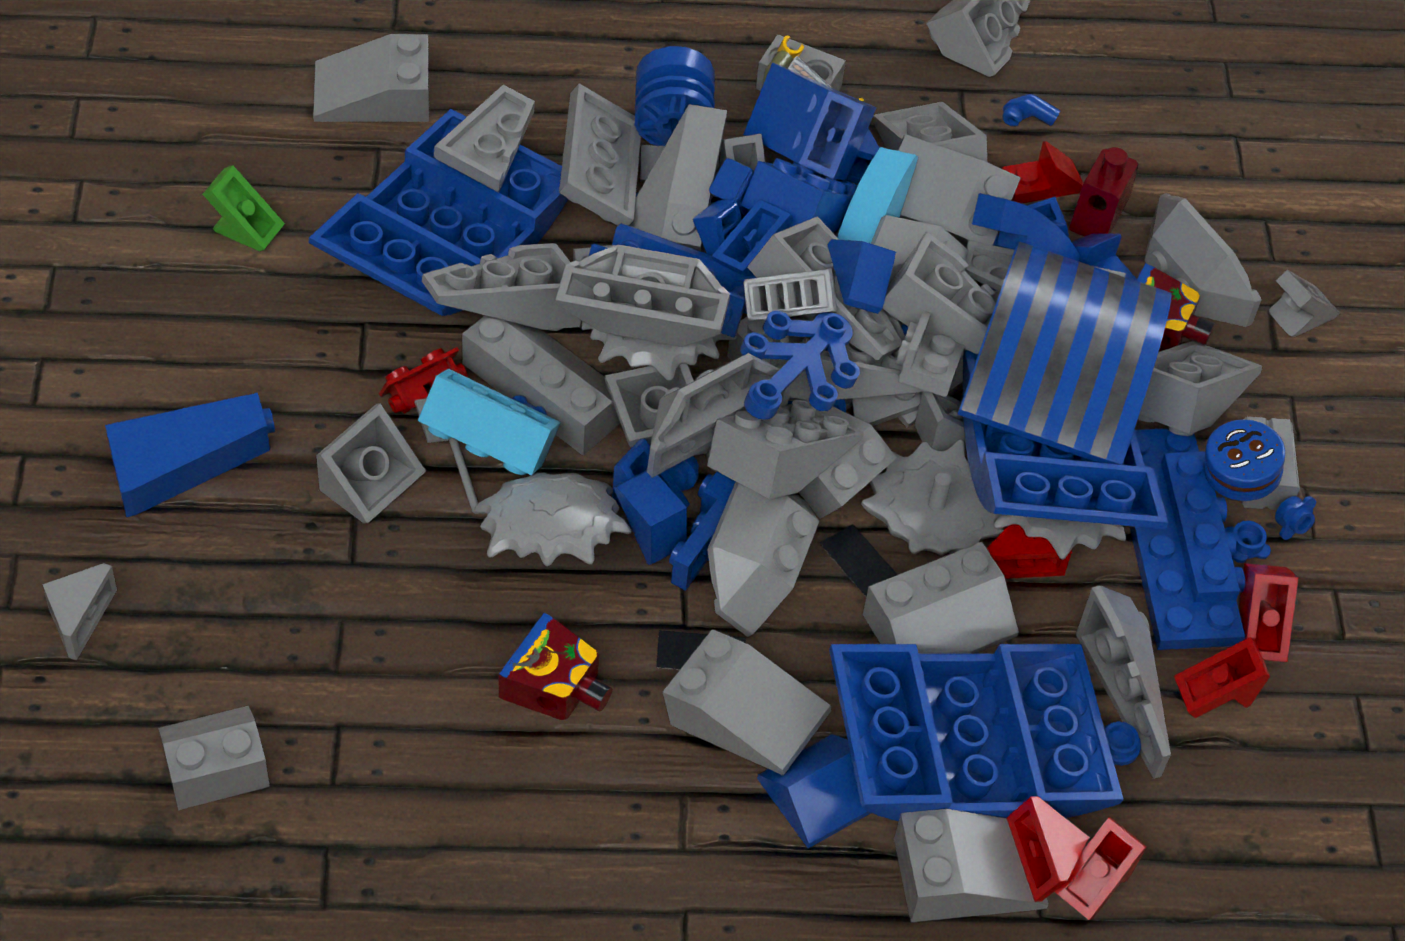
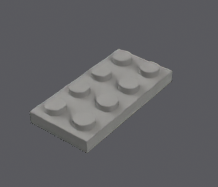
M578 84L570 93L559 193L566 196L571 202L578 203L598 214L605 221L612 222L617 226L621 223L629 226L634 220L641 136L634 125L635 116L583 85Z

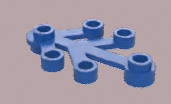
M772 311L768 314L763 325V330L767 336L776 340L783 339L786 336L809 337L811 339L807 343L768 342L767 338L762 334L752 332L745 336L740 347L742 356L749 353L761 360H789L770 380H761L750 387L744 400V406L749 414L758 419L766 420L776 415L782 402L781 393L804 370L806 371L811 391L809 395L811 406L819 411H829L833 407L838 397V392L833 385L827 383L820 357L823 351L829 352L834 367L831 379L838 387L845 389L853 387L860 374L857 364L849 360L845 347L852 338L853 329L844 317L832 312L820 313L815 317L814 321L791 320L782 311Z

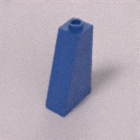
M258 393L105 425L126 517L135 516L270 451L268 434L275 432L274 421L270 408L262 409Z

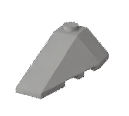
M952 0L941 8L926 24L930 30L932 40L938 45L943 56L990 77L995 75L1010 60L1013 50L1009 45L1012 38L1017 37L1019 34L1020 26L1017 22L1020 14L1027 11L1030 0Z
M688 105L635 199L634 220L629 225L630 227L701 252L703 251V243L693 218L711 205L712 194L709 188L717 173L727 110Z
M556 243L519 245L509 248L508 255L501 258L489 254L482 256L480 264L474 266L458 263L425 273L422 276V283L437 304L542 330L558 331L563 328L580 327L581 319L558 306L555 301L567 263H570Z

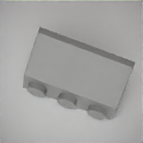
M983 542L868 587L863 616L880 644H916L918 654H976L1015 638L1019 633L1004 574Z

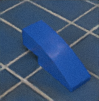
M979 193L972 224L1000 231L997 246L1015 250L1016 244L1019 241L1079 261L1080 253L1071 240L1055 223L1042 213L1018 202Z

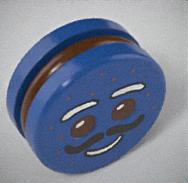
M1254 420L1227 422L1214 430L1207 441L1204 462L1206 479L1215 491L1227 498L1238 501H1252L1263 498L1272 493L1281 482L1286 454L1284 443L1276 431L1261 422Z

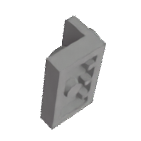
M923 310L918 324L910 322L905 339L902 341L895 363L903 366L898 382L947 398L965 345L956 343L952 338L945 335L925 333L931 313Z

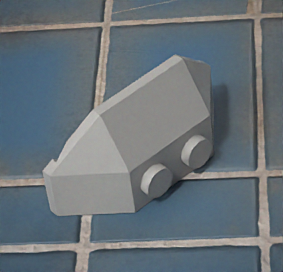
M1168 193L1161 195L1151 224L1144 260L1146 264L1157 268L1199 293L1200 299L1194 315L1243 327L1252 325L1262 299L1257 290L1251 288L1248 275L1234 251L1186 198L1171 196Z
M618 244L594 253L579 262L575 260L567 263L555 301L558 306L600 332L683 347L721 334L730 300V293L720 285L715 276L700 259Z
M748 353L715 370H706L696 380L681 388L675 387L666 392L659 401L650 446L647 473L651 478L710 447L717 418L735 415L737 411H747L744 406V400L750 387L761 380H770L780 369ZM792 383L781 393L782 402L780 406L788 404Z
M735 482L708 546L711 581L717 597L714 600L715 613L747 637L757 631L794 588L819 524L818 518L808 503L798 494L794 493L768 499Z

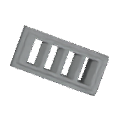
M832 269L745 279L743 283L749 321L766 319L772 311H782L788 316L837 311ZM817 279L819 304L813 305L811 280ZM798 281L800 283L802 306H797L795 282ZM782 283L785 308L780 309L778 284Z

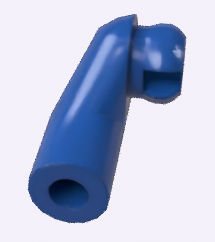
M1027 94L1009 100L1003 107L1002 119L1009 126H1018L1022 120L1034 116L1051 126L1057 119L1060 110L1034 94Z

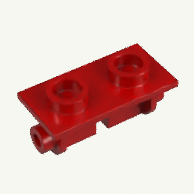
M458 347L446 353L442 348L434 350L421 359L422 365L412 370H409L407 366L394 370L385 377L387 382L379 392L380 397L390 393L392 397L388 399V403L394 413L401 411L405 414L416 408L415 400L427 399L428 393L424 386L429 384L432 387L436 375L446 369L468 377L465 367L461 363L455 365L453 361L459 351Z

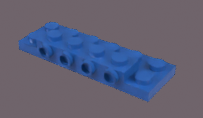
M1169 429L1135 430L1144 465L1154 469L1168 520L1166 529L1129 526L1157 650L1231 647L1245 639L1236 601L1239 593L1244 591L1245 575L1242 567H1234L1232 557H1234L1236 552V539L1233 532H1225L1223 522L1227 518L1226 500L1224 497H1216L1215 490L1206 479L1204 472L1205 451L1199 452L1195 433L1191 436H1182L1172 433Z

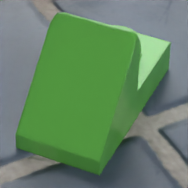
M233 165L224 168L202 194L222 216L213 227V230L257 251L264 250L285 224Z

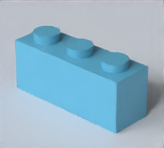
M446 369L436 375L418 419L419 422L429 426L428 431L433 435L443 439H451L452 437L466 444L465 448L469 452L480 457H489L490 455L504 462L503 467L518 475H533L542 467L561 423L450 369Z

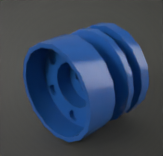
M679 46L655 49L641 59L636 68L634 125L642 138L650 144L665 146L689 104L710 108L715 107V70L711 61L699 51Z

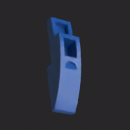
M716 472L714 476L708 474L703 480L698 491V496L701 497L700 513L693 523L691 536L686 542H678L669 559V563L673 565L671 583L685 591L705 563L709 561L708 546L736 482L719 472Z

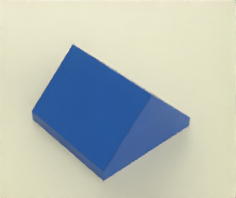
M834 734L802 750L784 776L770 769L758 774V781L808 849L871 814L861 807L848 740Z

